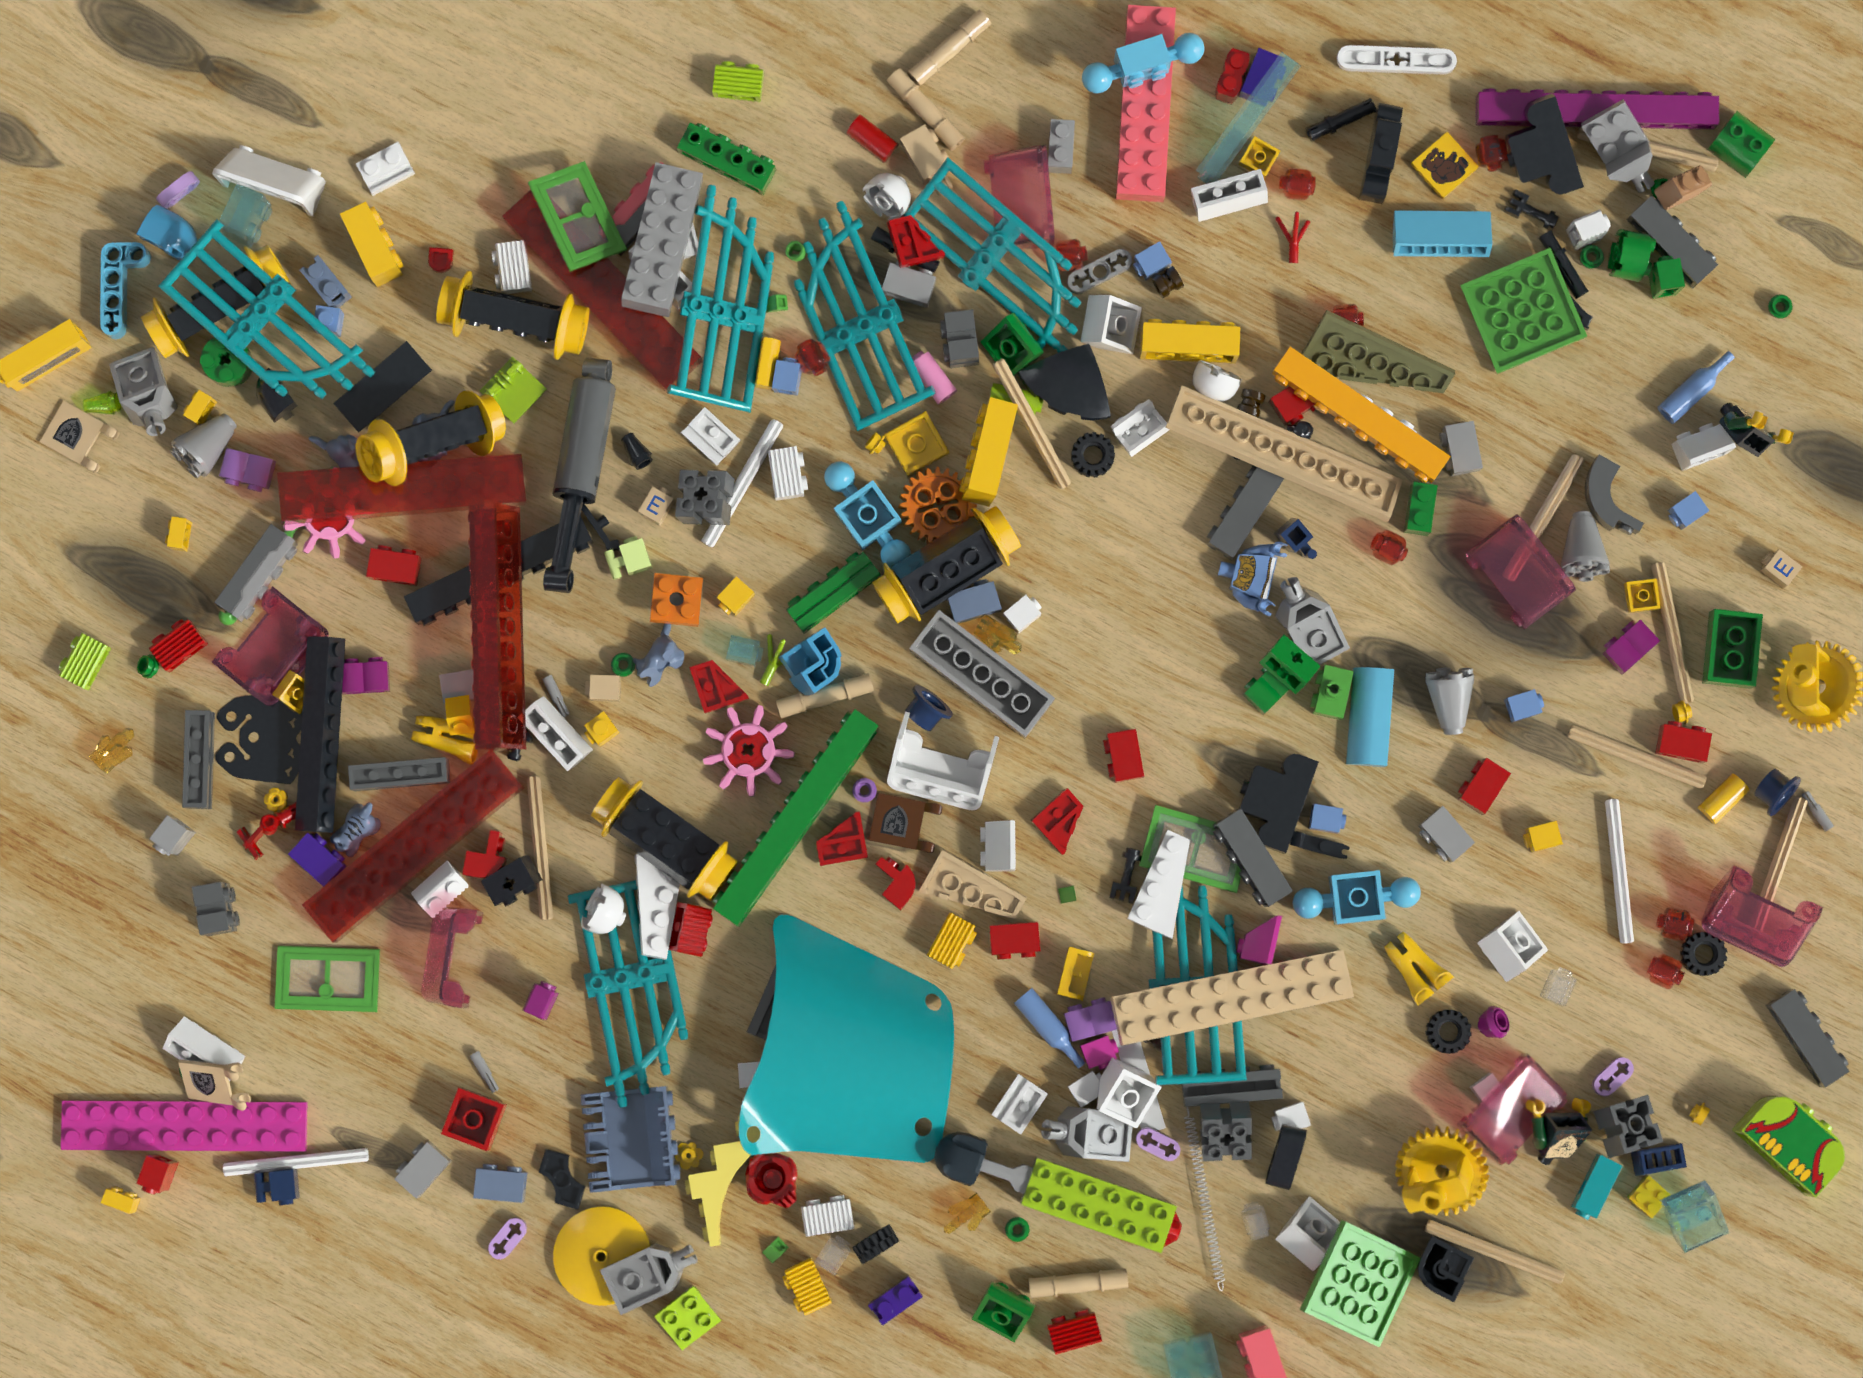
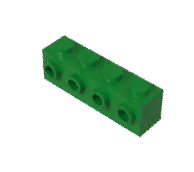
M689 123L677 146L679 154L764 195L776 172V166L773 164L774 161L764 155L758 157L752 154L750 148L742 144L738 147L730 143L731 139L719 133L716 136L710 133V129L701 123L696 125Z

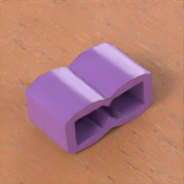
M226 448L219 476L225 479L224 483L238 487L239 483L248 484L247 489L262 492L263 488L268 490L270 488L276 461Z
M1105 997L1092 1000V1006L1082 1008V1004L1067 1007L1068 1012L1064 1013V1018L1071 1042L1117 1030L1111 1001L1106 1002Z

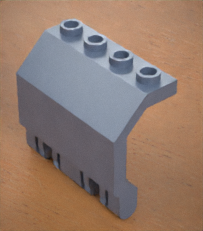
M667 1086L650 1087L649 1094L642 1095L640 1089L625 1090L627 1106L622 1108L617 1103L615 1091L581 1095V1105L602 1103L600 1107L582 1108V1114L586 1115L602 1112L603 1120L600 1123L589 1122L583 1124L584 1130L604 1128V1131L584 1133L586 1154L606 1153L603 1156L586 1157L587 1163L594 1164L603 1161L607 1163V1171L588 1173V1179L609 1177V1180L589 1182L590 1193L677 1184L676 1180L680 1179L679 1164L675 1165L674 1155H678L677 1140H672L671 1131L676 1130L675 1116L670 1115L669 1106L673 1105L672 1090L668 1091Z

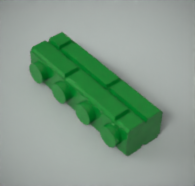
M864 551L861 554L855 552L845 560L847 562L845 566L841 569L838 566L834 567L826 574L828 577L822 583L819 581L814 582L807 588L808 593L802 598L797 595L787 603L789 605L786 609L787 613L803 634L807 633L871 585L873 581L881 577L880 572Z

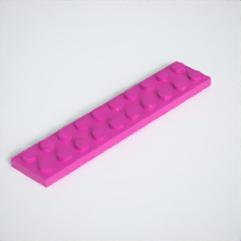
M62 1101L61 1150L307 1151L308 1102H246L247 1108L245 1110H238L233 1105L203 1101Z

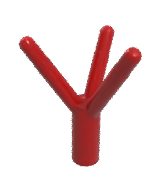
M1298 211L1294 214L1292 237L1280 217L1277 216L1275 218L1289 242V263L1292 264L1298 263L1299 242L1310 224V221L1306 220L1298 233Z

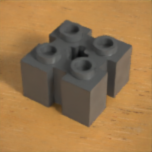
M973 309L944 313V320H940L941 338L947 340V344H943L945 363L949 362L950 369L979 365Z
M680 470L678 489L683 492V498H677L675 517L683 524L702 525V521L705 519L711 525H730L732 507L726 501L727 497H733L735 479L727 471L708 470L707 476H704L699 470Z
M224 882L192 887L194 904L197 910L196 917L199 935L209 937L237 932L240 919L238 912H233L232 903L236 901L234 887H230L229 883Z
M1649 1095L1593 1111L1599 1130L1604 1129L1607 1138L1602 1140L1608 1158L1663 1142L1658 1123L1652 1124L1650 1118L1654 1111Z
M1249 1102L1229 1103V1108H1220V1103L1200 1104V1147L1203 1162L1222 1161V1156L1231 1155L1232 1160L1252 1159V1116Z

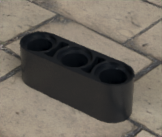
M1282 1124L1265 1184L1290 1190L1304 1147L1307 1130Z

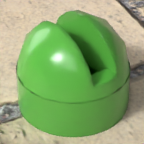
M798 241L790 242L785 250L786 256L796 262L802 261L806 255L803 244ZM793 251L800 252L799 255H797V254H792V253H793Z

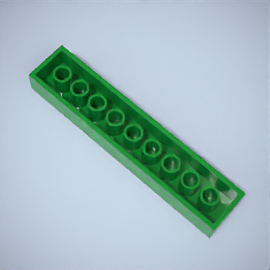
M856 709L852 713L848 711L840 722L842 728L838 733L833 731L826 741L828 747L825 752H818L812 761L814 767L810 773L805 771L799 779L800 787L796 792L791 791L783 803L786 807L782 812L777 811L769 822L772 825L767 833L763 830L755 841L758 846L754 852H747L741 861L744 866L739 873L737 871L732 873L727 881L730 884L725 892L720 891L712 903L715 904L713 909L736 926H741L880 730L879 725Z

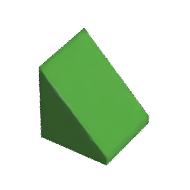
M772 295L768 297L766 313L788 310L787 295Z
M1074 885L1058 889L1061 904L1077 901Z
M777 1237L762 1253L773 1263L789 1247Z

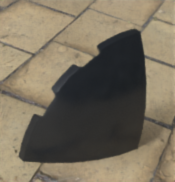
M1090 344L1062 351L1018 372V376L1027 390L1034 397L1038 395L1048 402V408L1062 415L1066 413L1080 415L1082 420H1104L1111 417L1101 372Z

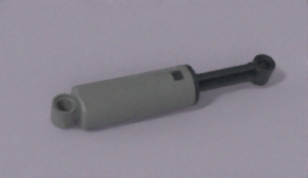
M585 358L582 367V377H577L573 381L552 493L554 497L563 500L552 565L546 568L543 577L545 591L570 593L573 588L574 572L571 570L582 504H593L596 501L616 392L614 384L610 382L612 377L611 360Z

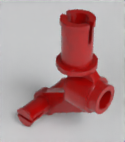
M296 802L280 812L275 811L273 813L274 816L271 814L264 815L260 820L259 827L251 836L245 827L236 832L243 841L245 850L248 849L255 860L264 855L256 844L264 834H274L278 826L284 829L286 824L295 820Z

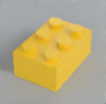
M363 202L340 213L374 284L379 287L403 276L400 268L404 267L396 250H391L390 248L394 244L386 229H381L380 226L384 223L374 206L370 208L367 202Z

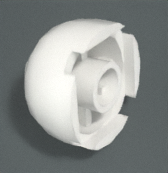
M881 173L873 177L863 187V191H866L863 197L868 206L880 217L883 213L889 216L887 220L900 218L910 206V190L907 182L901 176Z
M1202 360L1198 361L1193 374V385L1199 393L1222 402L1229 400L1235 395L1242 381L1230 371L1228 373L1222 370L1221 367Z
M603 883L601 888L597 887L586 905L585 910L588 911L587 918L582 916L581 927L592 933L606 934L612 931L616 925L621 926L625 920L626 913L623 912L624 902L620 894Z

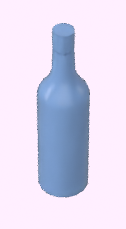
M1727 351L1712 366L1695 371L1657 407L1661 415L1672 424L1677 422L1715 386L1719 372L1735 358L1734 355Z
M1033 988L1014 1002L1049 1046L1063 1051L1078 1069L1086 1063L1071 1045L1069 1032Z

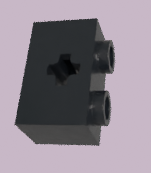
M526 855L516 859L481 880L494 906L504 904L507 907L518 900L516 896L522 892L524 895H527L536 890V884L543 879L530 856ZM513 879H514L516 883H514L513 886H512V885H511V882H512Z

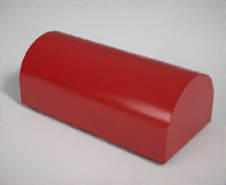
M861 114L852 122L846 132V135L883 163L886 162L899 145V143Z

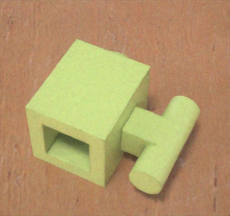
M637 536L623 540L624 544L619 546L622 553L620 557H615L613 549L604 552L613 580L622 577L619 568L625 566L630 576L653 568L645 543L642 538L637 539Z

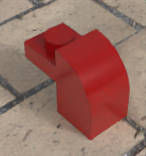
M490 830L486 854L466 851L462 875L486 878L505 867L508 858L498 856L499 852H503L505 838L502 837V832Z
M889 856L886 860L881 857L875 865L893 879L882 896L901 911L914 894L916 886L914 874L907 864L900 872L897 870L900 865Z

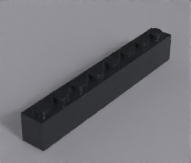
M581 515L574 552L576 551L577 554L590 549L589 545L594 543ZM559 523L404 596L415 622L418 625H430L437 621L436 617L444 613L445 616L457 612L459 610L458 607L465 603L469 606L480 601V596L486 593L493 595L500 592L502 586L509 582L511 585L523 581L525 579L524 575L532 572L535 575L546 570L545 565L552 563Z
M307 636L295 817L296 831L333 833L345 638Z

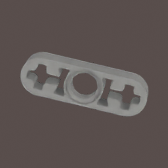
M1118 249L1072 272L1067 282L1069 290L1074 294H1082L1126 272L1132 263L1131 254L1127 250ZM1118 255L1121 258L1126 257L1125 266L1122 267L1121 264L1113 266L1115 272L1111 273L1110 266L1106 261L1110 260L1111 265L1117 261ZM1101 265L1105 267L1107 273L1103 278L1094 276L1093 268L1095 266ZM1085 271L1089 272V277L1093 283L1090 284L1089 279L1082 283V288L1072 285L1074 277H1078L1080 280L1086 277Z

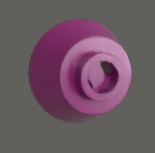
M1490 1006L1480 1015L1478 1029L1486 1037L1504 1038L1509 1031V1019L1501 1008Z

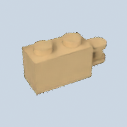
M926 125L900 138V145L923 184L931 180L948 157L944 149L939 150L936 144L938 142L936 134L932 129L928 130ZM946 175L942 182L951 189L953 188L952 183ZM935 189L936 194L938 196L941 195V193Z

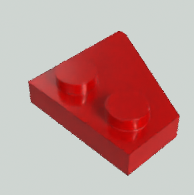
M911 215L888 220L887 226L900 268L945 257L944 251L942 249L939 250L934 245L928 233L919 227V223Z
M713 660L689 667L705 714L749 699L748 695Z
M1065 788L1035 815L1031 821L1059 853L1064 855L1071 834L1073 835L1077 819L1080 817L1084 806L1068 788Z
M860 811L854 813L816 842L820 866L868 858Z

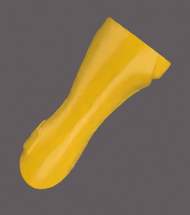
M425 715L416 716V725L426 729L431 728L433 732L431 735L426 734V732L413 731L411 740L424 746L442 750L465 763L474 765L478 755L479 745L477 743L443 736L444 733L450 734L447 720L444 718ZM474 719V732L458 735L480 741L484 731V720Z
M1403 931L1396 937L1401 942L1402 947L1407 950L1404 955L1400 953V950L1391 941L1384 948L1406 981L1414 1002L1419 1006L1435 992L1418 974L1412 962L1421 969L1436 990L1443 987L1454 976L1434 962Z

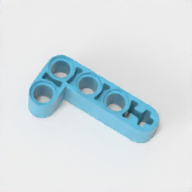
M107 243L101 250L100 326L102 331L112 339L122 338L127 331V268H144L151 262V253L141 243ZM116 250L119 251V257L114 261H110V253ZM142 250V258L140 260H133L134 253ZM114 274H119L118 282L109 284V278ZM118 298V305L115 308H109L110 300ZM115 322L118 324V327H114L112 331L109 327L113 326Z

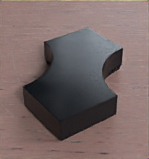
M545 1149L539 1173L546 1176L552 1182L556 1193L555 1203L579 1210L586 1186L580 1184L572 1176L569 1169L570 1155Z

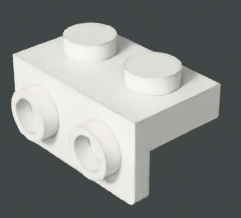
M1150 399L1138 404L1134 410L1124 417L1118 418L1111 426L1115 438L1131 457L1170 430L1165 428L1167 422L1157 412Z

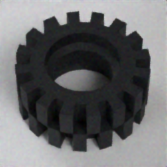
M1096 432L1080 436L1076 443H1074L1071 452L1074 468L1078 470V473L1084 474L1089 478L1090 476L1096 478L1099 475L1103 476L1112 467L1115 458L1114 446L1111 444V440L1105 438L1103 434H1096ZM1090 446H1096L1102 451V459L1096 464H1090L1084 459V451Z
M1711 932L1692 934V936L1685 939L1686 942L1681 946L1683 947L1682 951H1680V955L1683 958L1681 960L1682 964H1685V968L1695 975L1709 976L1719 972L1725 966L1724 962L1728 958L1726 956L1728 951L1724 947V941L1720 940L1718 935H1714ZM1702 944L1708 945L1713 951L1711 961L1705 964L1700 963L1695 957L1696 948Z
M1438 1011L1435 1015L1431 1016L1429 1023L1426 1025L1427 1041L1432 1045V1048L1441 1053H1457L1463 1050L1470 1042L1469 1038L1472 1036L1470 1031L1471 1024L1468 1023L1467 1017L1463 1016L1459 1011ZM1445 1022H1452L1458 1029L1457 1037L1452 1041H1445L1440 1036V1027Z
M890 1224L854 1245L852 1249L860 1262L864 1264L894 1246L900 1240Z

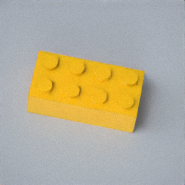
M1148 319V322H1143L1140 359L1188 362L1202 360L1210 363L1236 364L1239 357L1240 327L1235 326V323L1222 322L1220 326L1211 325V322L1197 321L1196 325L1186 324L1187 321L1173 320L1172 324L1162 323L1160 319Z
M990 397L986 404H982L981 410L979 409L976 418V424H979V426L973 432L970 446L974 447V449H971L970 455L967 456L965 469H968V472L962 478L959 491L963 492L961 500L989 507L995 499L1018 404Z

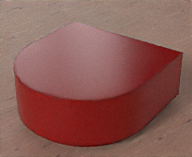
M429 247L428 264L431 269L437 273L449 271L453 264L454 250Z

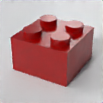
M460 1087L457 1089L441 1134L489 1151L507 1104Z

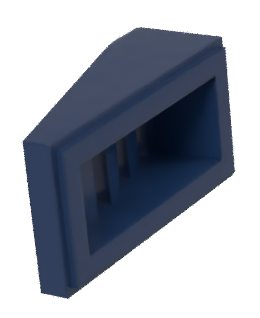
M1682 1143L1631 1152L1635 1176L1687 1167ZM1670 1150H1674L1676 1164L1672 1162ZM1663 1151H1664V1157H1665L1666 1166L1663 1165V1160H1662V1155H1661V1152H1663ZM1651 1153H1654L1656 1168L1653 1167Z

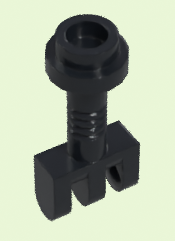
M1514 189L1512 195L1520 200L1510 198L1508 204L1516 208L1513 209L1505 206L1503 211L1517 219L1523 212L1544 222L1543 228L1547 230L1548 228L1554 229L1559 219L1556 212L1551 210L1547 214L1527 204L1529 195Z
M1126 847V851L1122 853V857L1126 858L1123 876L1120 883L1113 881L1110 899H1114L1116 890L1121 891L1119 901H1124L1127 892L1130 893L1128 903L1133 904L1137 887L1131 886L1130 882L1136 860H1141L1140 850Z

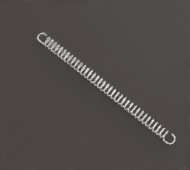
M1187 1107L1188 1116H1187V1117H1184V1119H1192V1120H1189V1121L1185 1122V1124H1192V1125L1186 1126L1185 1128H1194V1129H1192V1130H1195L1196 1127H1190V1126H1193V1125L1196 1124V1123H1194V1122H1190V1121H1193L1195 1118H1188V1117H1189V1108ZM1189 1130L1187 1131V1133L1194 1134L1188 1135L1187 1137H1196L1188 1141L1196 1142L1189 1146H1198L1196 1148L1190 1149V1151H1198L1196 1153L1201 1152V1150H1194L1200 1147L1199 1145H1194L1199 1143V1141H1192L1198 1138V1136H1192L1197 1134V1132ZM1193 1153L1191 1154V1156L1198 1157L1192 1158V1160H1200L1198 1162L1193 1163V1165H1200L1193 1169H1202L1200 1171L1195 1172L1194 1174H1202L1200 1176L1205 1175V1173H1198L1204 1170V1168H1198L1204 1165L1199 1163L1202 1161V1159H1196L1201 1157L1202 1155ZM1205 1179L1197 1181L1196 1183H1204L1202 1185L1197 1186V1188L1205 1187L1204 1189H1201L1198 1192L1208 1193V1191H1202L1208 1188L1207 1186H1203L1207 1184V1182H1200ZM1207 1193L1201 1194V1195H1199V1197H1206V1198L1201 1199V1200H1199V1201H1209V1202H1210V1200H1205V1199L1209 1198L1210 1196L1205 1195V1194H1207ZM1206 1202V1203H1203V1204L1200 1205V1206H1209V1207H1211V1205H1204V1204H1207V1203H1209V1202ZM1206 1207V1208H1203V1209H1201V1210L1204 1211V1210H1211V1209H1207V1208H1209V1207ZM1208 1216V1217L1203 1218V1220H1211V1221H1213L1214 1219H1213V1218H1209V1217H1211V1216ZM1211 1221L1205 1222L1204 1224H1213V1225H1210V1226H1208V1227H1205V1229H1213V1230L1207 1231L1206 1233H1215V1234H1213V1235H1216V1232H1211V1231H1214V1230L1216 1229V1228L1211 1227V1226H1214L1215 1224H1214V1223H1209V1222H1211ZM1213 1235L1207 1236L1206 1238H1215L1207 1241L1208 1243L1216 1242L1215 1244L1209 1245L1208 1247H1217L1215 1249L1209 1250V1252H1217L1211 1254L1210 1256H1219L1217 1258L1211 1259V1261H1219L1217 1263L1212 1264V1266L1221 1265L1219 1267L1213 1268L1212 1270L1223 1271V1269H1217L1223 1266L1222 1264H1218L1222 1260H1215L1221 1257L1220 1255H1215L1220 1253V1251L1216 1250L1219 1248V1246H1213L1218 1244L1217 1241H1213L1216 1240L1217 1237H1211ZM1222 1271L1214 1273V1275L1224 1276L1223 1273H1220ZM1219 1276V1277L1214 1278V1279H1224V1280H1225V1278H1220V1277H1222V1276Z

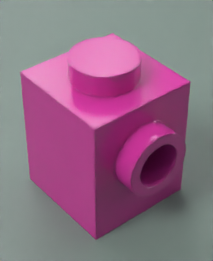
M1108 1036L1080 1046L1088 1069L1096 1066L1100 1070L1106 1068L1112 1057L1117 1059L1115 1053L1119 1052L1114 1038L1110 1040Z

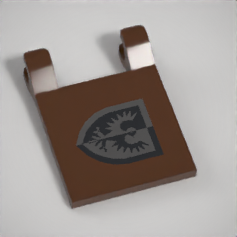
M878 793L869 841L933 853L935 844L919 840L924 812L941 815L943 807L940 804Z

